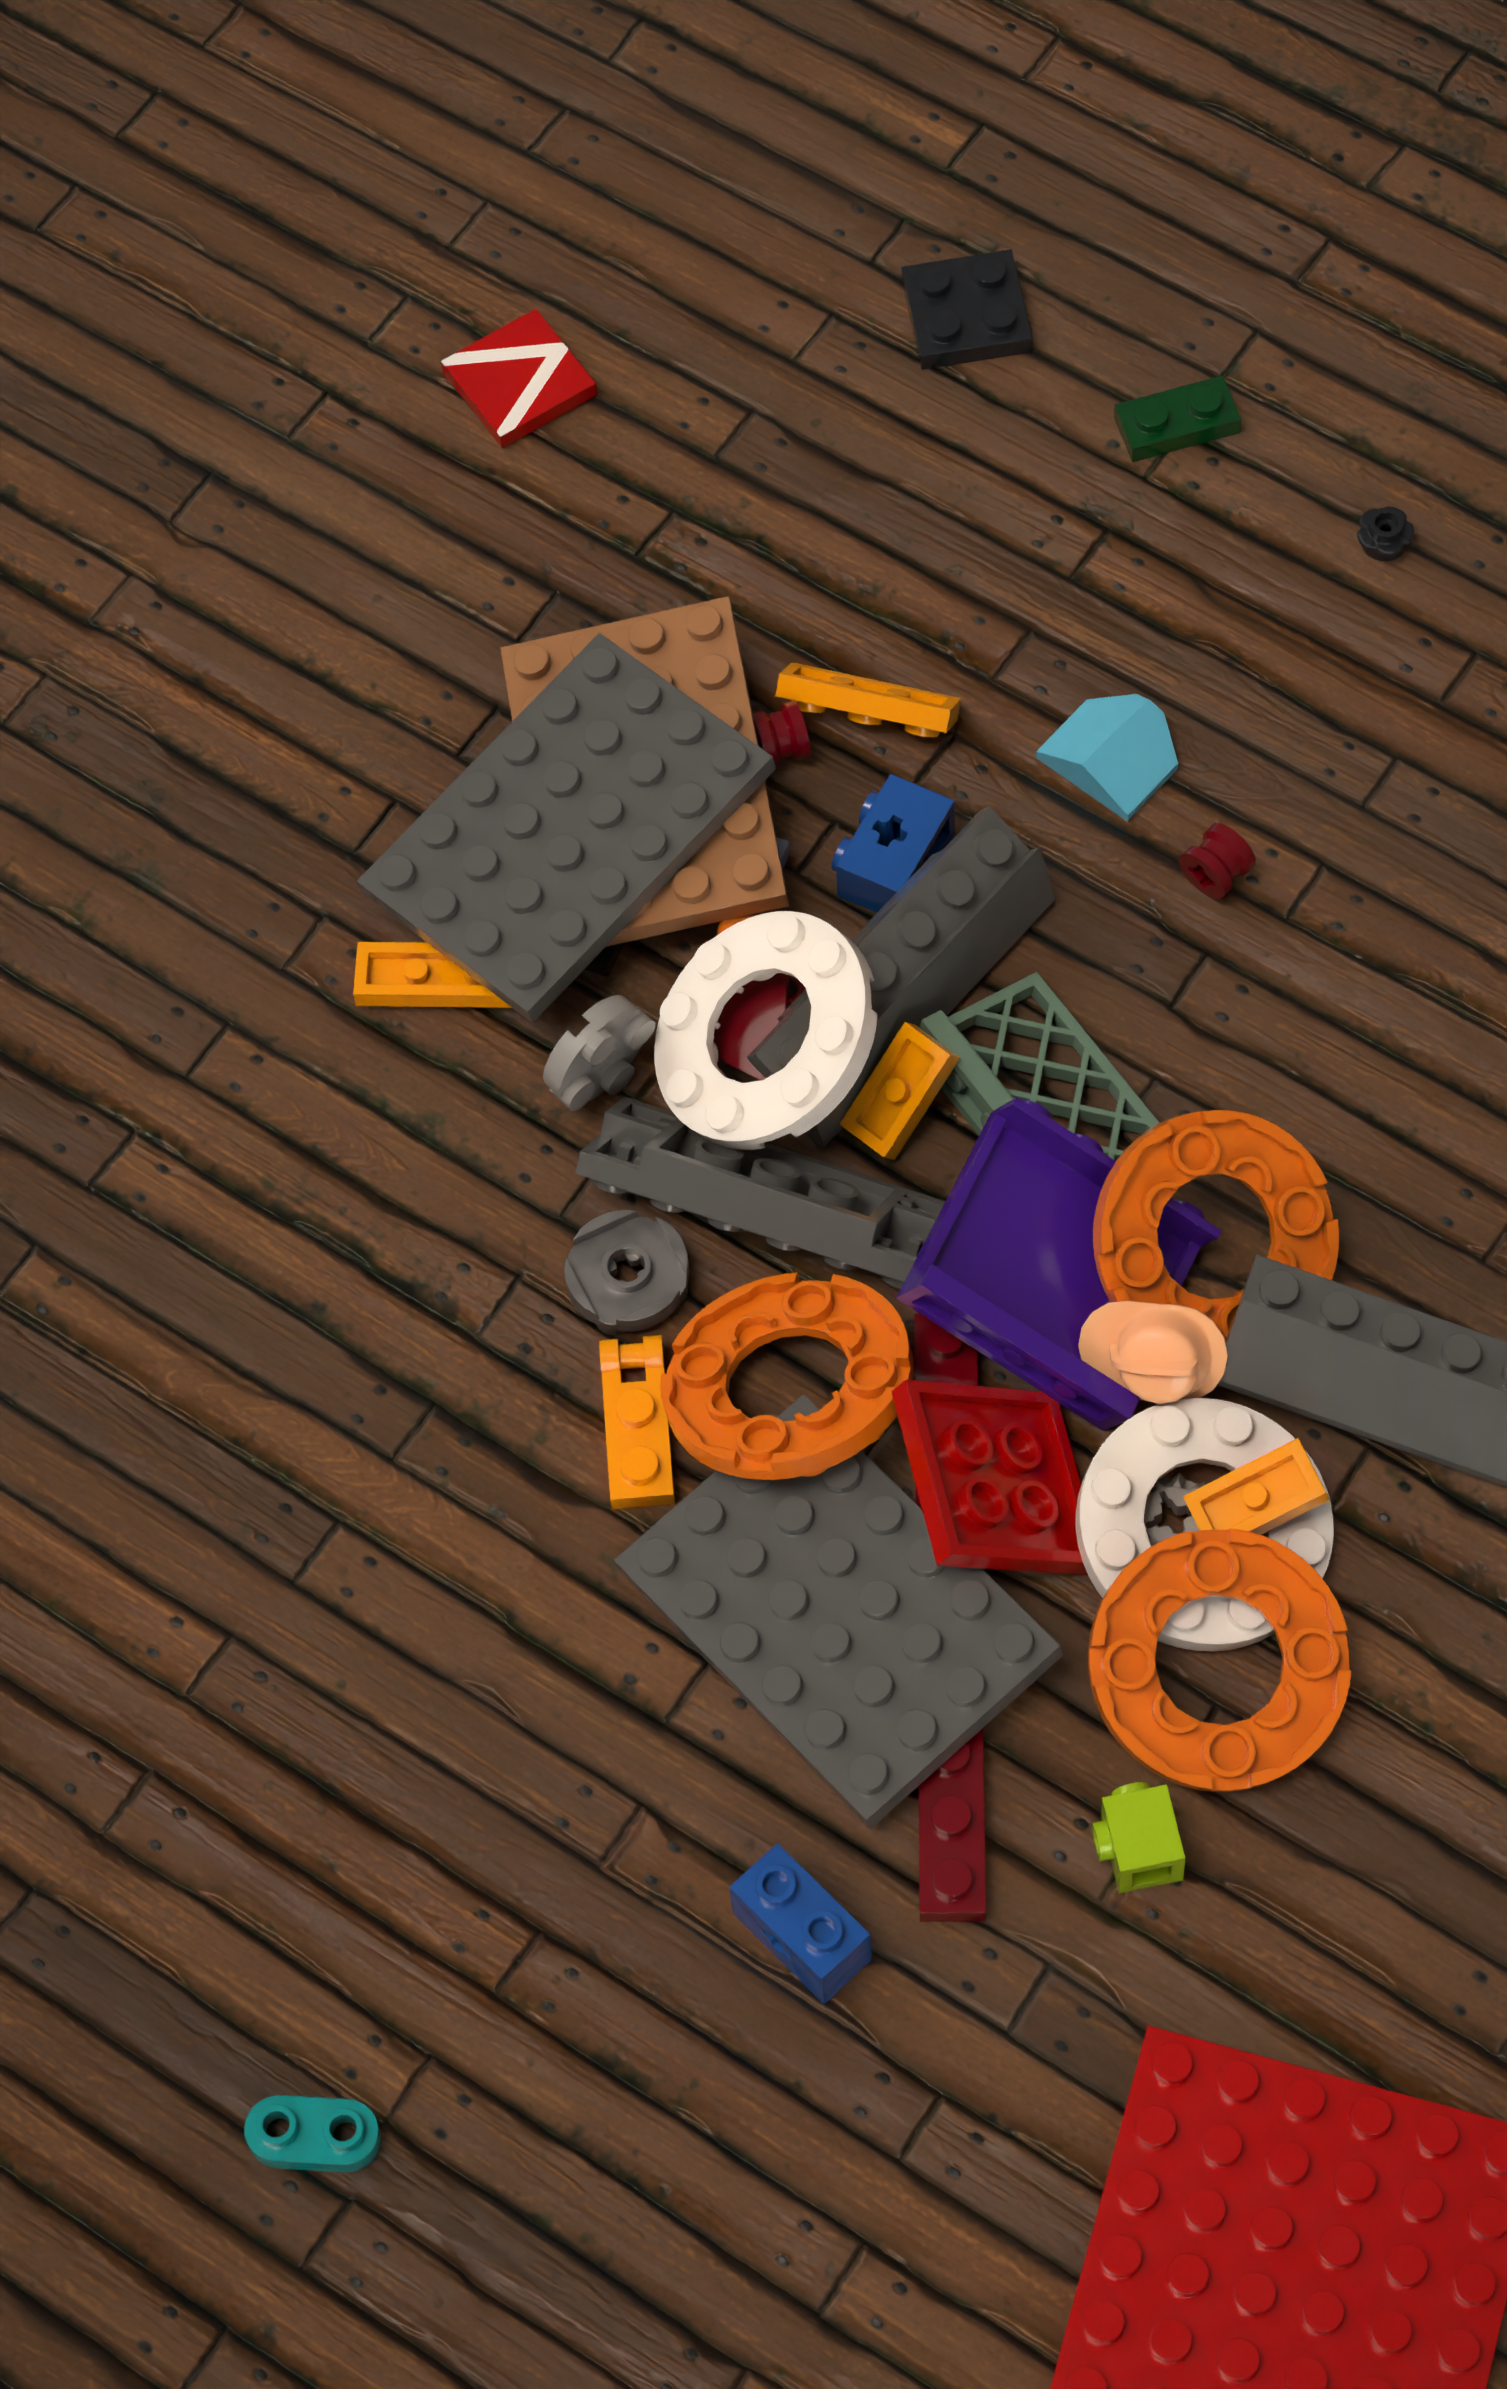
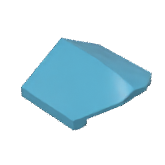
M1138 694L1087 699L1036 751V758L1127 822L1178 770V760L1164 712L1151 700Z

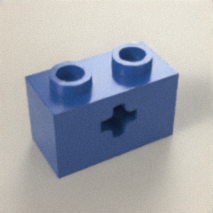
M890 774L880 792L872 791L866 798L859 815L860 826L853 838L845 837L836 849L832 860V870L836 871L837 896L878 913L933 854L942 851L947 846L955 832V800Z
M778 1843L729 1887L733 1914L823 2004L828 2002L872 1960L870 1934Z

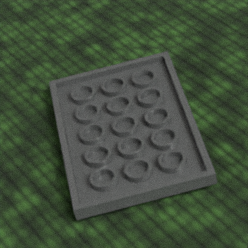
M598 633L356 882L361 892L533 1023L642 910L643 906L664 887L723 823L776 770L773 756L604 635Z
M803 1394L777 1418L782 1421L795 1420L794 1415L798 1412L807 1416L820 1409ZM863 1451L835 1466L827 1468L823 1473L813 1477L800 1476L778 1480H754L715 1471L614 1559L618 1570L869 1829L875 1826L1063 1656L1061 1646L983 1569L936 1565L922 1509Z

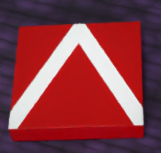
M537 309L528 312L441 361L442 372L501 448L508 446L597 396L595 381Z

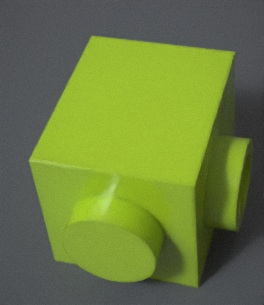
M1145 1782L1130 1783L1115 1789L1111 1794L1112 1796L1102 1797L1101 1821L1092 1822V1833L1099 1861L1111 1860L1118 1893L1183 1881L1185 1855L1167 1784L1150 1788V1785Z

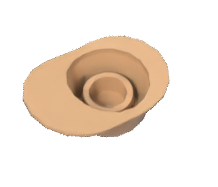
M1137 1301L1109 1302L1090 1314L1081 1328L1078 1343L1082 1361L1138 1396L1140 1400L1157 1404L1176 1402L1179 1399L1201 1398L1214 1390L1223 1377L1228 1359L1224 1335L1215 1322L1197 1309L1175 1304Z

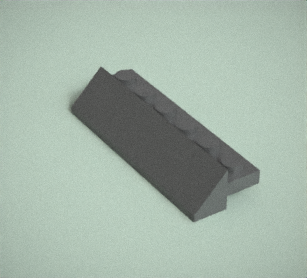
M990 806L980 810L942 851L933 854L851 940L859 948L872 971L874 981L870 982L871 1009L878 1014L877 1026L868 1059L851 1090L827 1117L805 1132L820 1149L825 1148L843 1128L840 1122L904 1022L915 1024L920 1028L922 1019L940 1010L947 1016L1055 900L1040 846L1030 850ZM806 989L777 1018L779 1023L746 1057L765 1078L782 1070L799 1052L809 1030L811 1004Z
M625 1096L605 1112L600 1135L580 1151L575 1174L590 1178L589 1180L593 1181L594 1186L603 1191L618 1194L629 1192L650 1199V1203L658 1209L675 1213L686 1211L707 1218L710 1225L721 1230L731 1232L743 1230L765 1237L768 1244L778 1249L787 1251L801 1249L822 1256L824 1261L833 1267L843 1270L861 1269L882 1276V1280L885 1283L900 1289L945 1203L943 1200L764 1142L765 1148L755 1150H739L715 1144L682 1123L673 1112Z
M1256 1254L1225 1341L1228 1359L1225 1373L1218 1382V1386L1507 1487L1506 1341Z

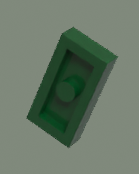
M1223 375L1114 405V420L1132 462L1235 435L1241 431V417Z

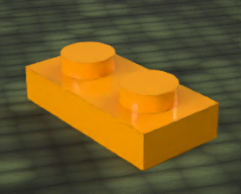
M904 1022L840 1122V1125L882 1157L895 1160L960 1057L915 1024Z
M1299 1438L1183 1496L1199 1531L1229 1530L1232 1528L1260 1535L1330 1500Z

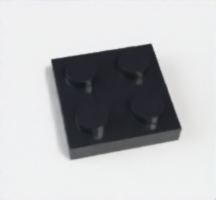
M1012 249L901 267L902 284L921 370L1032 352L1033 338Z

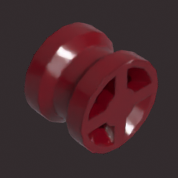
M795 700L783 703L779 711L769 714L762 710L752 712L759 747L773 756L776 767L783 758L793 756L801 760L811 757V746L801 710Z
M1214 823L1203 833V843L1199 846L1189 847L1179 857V864L1183 873L1195 888L1208 897L1221 899L1232 889V880L1236 876L1246 875L1255 866L1256 858L1248 843L1239 833L1222 823Z

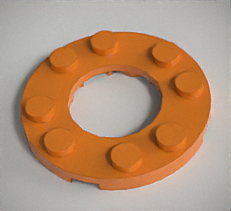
M1230 1110L1191 1112L1165 1120L1147 1130L1125 1149L1113 1165L1100 1191L1093 1222L1094 1258L1101 1284L1110 1302L1137 1301L1175 1304L1197 1309L1215 1322L1226 1341L1244 1289L1230 1297L1208 1299L1187 1292L1170 1277L1164 1265L1163 1254L1158 1245L1157 1229L1160 1224L1163 1208L1176 1190L1198 1176L1220 1174L1241 1181L1258 1196L1269 1218L1271 1245L1267 1258L1329 1280L1333 1279L1337 1264L1339 1224L1338 1219H1333L1330 1200L1324 1186L1328 1182L1312 1155L1291 1134L1263 1118L1248 1113Z
M798 1272L762 1278L737 1287L717 1298L698 1312L672 1344L674 1355L668 1366L667 1373L661 1374L660 1388L664 1410L675 1437L681 1446L702 1464L727 1475L754 1480H778L800 1476L813 1477L823 1473L827 1468L851 1458L882 1437L884 1431L897 1417L891 1391L903 1381L913 1380L914 1361L907 1332L899 1313L876 1290L854 1279L833 1274L831 1282L819 1280L800 1281ZM806 1335L824 1339L843 1351L848 1361L844 1374L845 1382L839 1392L836 1390L832 1393L833 1399L819 1411L807 1416L798 1412L794 1415L795 1420L782 1421L772 1415H759L749 1418L740 1409L732 1405L728 1396L730 1378L739 1363L758 1347L779 1338Z
M1230 1528L1229 1530L1188 1531L1164 1539L1145 1550L1116 1577L1108 1588L1095 1614L1088 1646L1090 1685L1097 1708L1110 1733L1120 1746L1147 1770L1172 1783L1195 1790L1210 1792L1246 1790L1276 1780L1297 1768L1315 1753L1332 1732L1345 1705L1350 1686L1351 1670H1349V1648L1346 1635L1348 1629L1339 1604L1328 1585L1303 1558L1291 1549L1263 1535L1245 1530ZM1210 1596L1237 1599L1260 1612L1276 1633L1282 1654L1280 1682L1268 1704L1249 1719L1227 1725L1200 1722L1179 1710L1162 1689L1156 1670L1157 1639L1169 1617L1186 1603Z

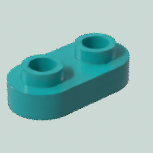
M286 2095L271 2096L261 2100L251 2109L244 2126L245 2139L254 2157L265 2166L277 2169L354 2172L372 2162L381 2145V2131L375 2115L365 2104L352 2099ZM276 2119H285L290 2123L288 2131L280 2137H271L266 2134L268 2125ZM342 2123H352L357 2127L354 2136L347 2141H338L333 2138L335 2128Z

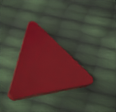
M776 973L773 977L764 981L752 980L742 986L744 988L742 994L735 993L724 1005L718 1019L721 1026L718 1030L715 1028L713 1040L718 1049L719 1061L759 1081L766 1079L746 1057L779 1023L777 1018L789 1007L790 975Z

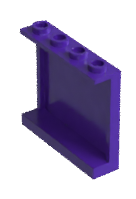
M1015 1097L991 1112L896 1299L1104 1431L1130 1419L1140 1400L1138 1396L1082 1361L1078 1347L1081 1328L1093 1311L1110 1302L1101 1284L1095 1263L1093 1222L1100 1191L1116 1161L1105 1155L1101 1145L1092 1138L1082 1134H1073L1053 1121L1051 1113L1040 1104ZM1170 1198L1163 1208L1160 1224L1157 1229L1158 1245L1162 1251L1164 1265L1170 1277L1182 1286L1200 1247L1218 1239L1222 1230L1206 1221L1203 1212L1196 1206L1185 1201Z

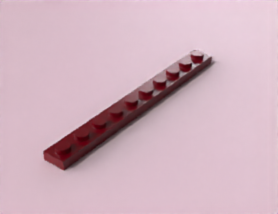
M914 1314L915 1380L978 1386L977 1350L923 1315ZM916 1488V1504L922 1509ZM982 1728L918 1786L920 1922L986 1921L984 1748Z

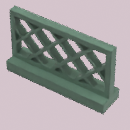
M1037 972L949 1017L940 1010L921 1020L920 1028L960 1057L941 1089L978 1136L991 1112L1015 1097L1038 1103L1052 1115L1070 1118L1068 1130L1073 1134L1075 1133L1077 1120L1111 1127L1109 1147H1101L1103 1148V1153L1115 1161L1124 1152L1123 1150L1116 1149L1119 1130L1143 1134L1159 1124V1121ZM1032 996L1046 1013L1044 1024L1010 1017L1011 1006ZM1003 1010V1014H1002V1015H1001V1014H996V1013H998V1012H1000V1011ZM973 1025L999 1030L996 1048L991 1049L970 1044L961 1031ZM1006 1032L1040 1039L1038 1058L1002 1051ZM1048 1041L1072 1046L1081 1056L1080 1067L1046 1061L1045 1054ZM1004 1067L1034 1074L1031 1093L1005 1088L997 1078L998 1068ZM1041 1076L1076 1083L1073 1103L1039 1096L1038 1090ZM1083 1086L1108 1090L1117 1101L1115 1112L1081 1105Z

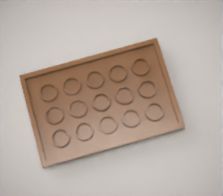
M729 596L500 647L512 721L598 633H601L759 746ZM766 780L664 887L643 906L642 910L607 946L790 906Z

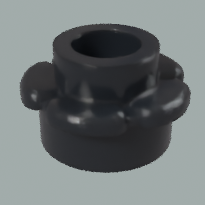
M1387 506L1380 509H1370L1359 519L1361 529L1357 532V538L1362 549L1369 557L1379 561H1391L1404 553L1407 545L1413 541L1415 531L1413 524L1407 522V515L1402 510ZM1381 528H1389L1391 531H1389V532H1384V531H1381L1380 529H1381Z

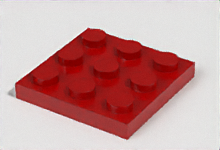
M905 1380L891 1391L937 1566L1088 1575L1080 1555L1076 1535V1506L1081 1482L1061 1409L1057 1401L1042 1391Z

